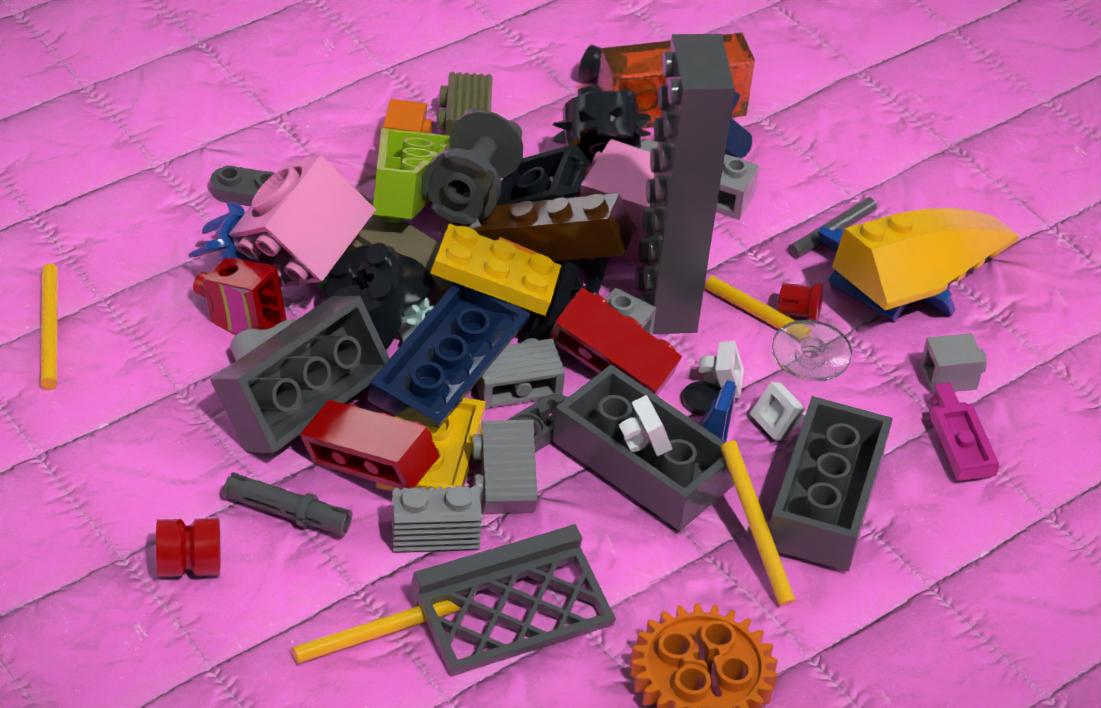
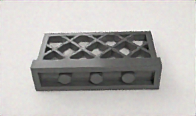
M576 524L414 572L409 595L414 606H420L451 676L614 625L616 618L580 547L583 538ZM574 562L581 577L578 584L574 585L553 575L557 567ZM530 577L542 582L543 585L537 598L513 588L517 579ZM548 586L572 595L566 610L542 600ZM489 589L503 595L497 609L494 610L473 601L476 592ZM508 598L532 607L526 622L502 613ZM579 598L594 604L599 616L586 619L572 613L571 610L576 599ZM447 600L462 607L454 623L438 616L433 604ZM468 610L491 620L484 635L461 626ZM537 610L561 620L557 629L548 632L532 626L531 622ZM496 623L520 632L517 641L504 644L490 638ZM445 631L450 632L448 638H447V635H446ZM457 635L478 644L479 647L476 653L457 660L451 646L455 636Z

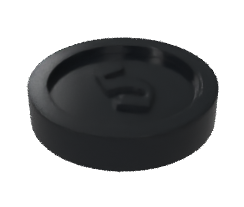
M706 381L690 383L683 391V406L692 414L704 416L719 393L720 388Z

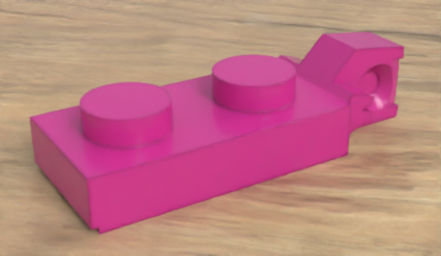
M951 382L935 384V392L933 397H931L933 406L929 410L931 421L957 481L996 476L999 462L973 404L959 403Z

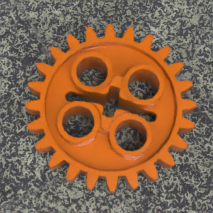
M695 603L693 613H687L681 605H678L675 617L666 611H662L659 623L648 620L646 632L639 631L636 645H633L630 676L635 678V692H644L642 702L644 706L657 703L656 708H763L764 703L769 704L778 676L776 673L778 659L771 657L773 644L762 643L763 630L749 631L751 619H745L740 623L735 622L734 610L728 612L724 617L719 615L718 605H713L709 613H703L699 603Z

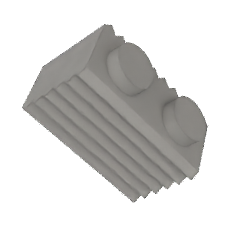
M531 338L518 344L507 345L475 385L480 399L486 401V410L490 407L497 408L499 405L504 407L507 404L512 406L514 403L518 405L522 402L527 404L530 401L535 403L537 400H541L548 395H563L565 371L562 362H560V356H558V350H556L553 339L537 340Z
M533 420L482 421L480 434H473V460H481L482 473L474 475V485L480 490V500H483V513L514 514L517 512H535L538 494Z
M474 485L472 488L468 486L451 488L448 486L445 489L441 486L437 489L432 486L429 489L424 487L407 489L404 487L402 490L396 487L392 490L391 529L393 552L480 549L482 510L480 490L477 486Z

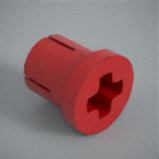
M782 283L779 298L782 300L778 301V311L786 315L806 317L809 322L818 323L823 302V284L814 283L813 287Z

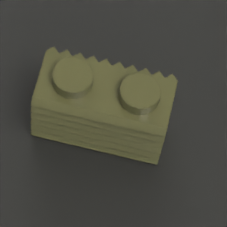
M453 71L449 73L448 86L441 85L440 107L447 109H439L438 131L445 132V135L450 136L455 122L469 109L476 108L491 112L493 76L490 73L486 76L483 73L477 75L475 72L471 75L468 72L465 74L461 72L455 74Z

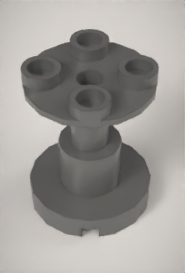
M476 108L467 110L455 122L450 132L451 149L443 150L433 157L422 176V192L425 199L428 195L429 199L433 202L431 208L448 221L464 225L472 224L477 219L488 217L501 196V181L499 178L507 177L514 172L523 158L524 144L521 139V127L517 123L509 121L494 112Z

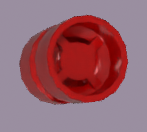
M195 518L190 526H186L182 519H157V577L183 576L186 569H191L195 576L220 575V518Z

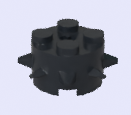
M586 86L578 89V96L566 102L563 107V121L553 122L552 124L564 129L553 137V141L565 144V146L572 144L578 146L589 160V164H592L593 158L598 151L603 152L611 139L640 149L641 137L649 136L651 133L640 129L651 120V116L638 112L636 94L632 90L601 91L597 86Z

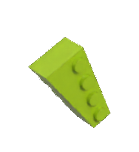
M381 128L373 207L376 211L372 215H378L381 220L386 222H402L403 218L412 219L431 201L428 195L425 199L422 192V176L433 157L443 150L451 149L449 135Z

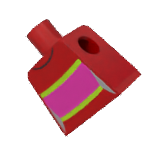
M229 257L218 264L210 273L200 272L193 282L194 293L207 299L212 322L234 335L247 329H270L280 322L287 320L278 271L275 266Z

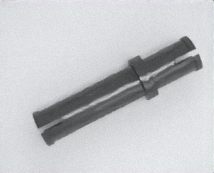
M232 472L231 476H228L224 485L223 496L225 499L241 502L257 509L287 517L296 521L297 526L303 528L312 526L344 537L351 525L352 510L327 504L318 500V496L311 493L305 495L297 494L248 478L236 472Z

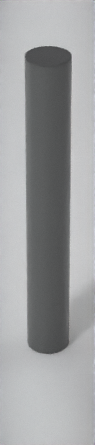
M868 197L822 226L832 231L835 228L844 230V228L851 226L875 211L877 204L873 198ZM821 226L789 245V254L797 259L820 245L822 241L818 231Z

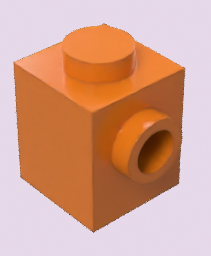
M390 98L383 128L432 134L433 120L427 119V103Z

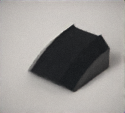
M574 144L522 158L517 169L503 178L501 182V196L496 205L515 204L523 201L554 200L560 197L574 198L581 186L589 160L581 149Z

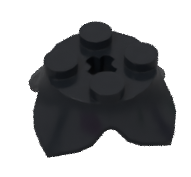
M375 243L373 245L359 246L342 254L327 277L323 302L331 296L360 295L386 350L396 338L401 328L402 307L404 305L417 304L424 300L437 283L422 263L397 253L393 247L386 246L384 243Z

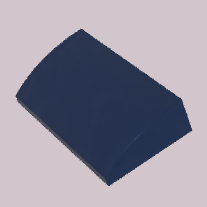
M454 283L370 381L368 401L405 420L440 428L528 321L530 313L509 302Z

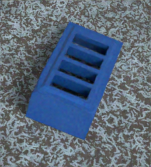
M729 380L722 386L699 425L724 442H727L736 392L735 382Z

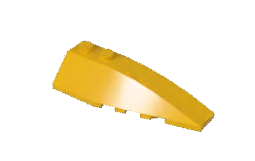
M932 208L902 212L844 228L832 268L881 308L888 310L942 293L947 289L951 281L958 282L963 279L967 270L979 268L984 264L988 256L995 257L1018 241L1019 235L993 215L973 210Z

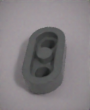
M230 165L215 170L211 175V193L215 199L221 202H236L239 205L251 206L257 191L275 173Z

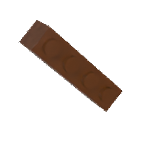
M619 193L593 194L575 198L560 197L554 200L523 201L515 204L495 205L488 217L477 219L469 227L479 235L495 241L499 237L545 255L553 262L623 256L635 231Z

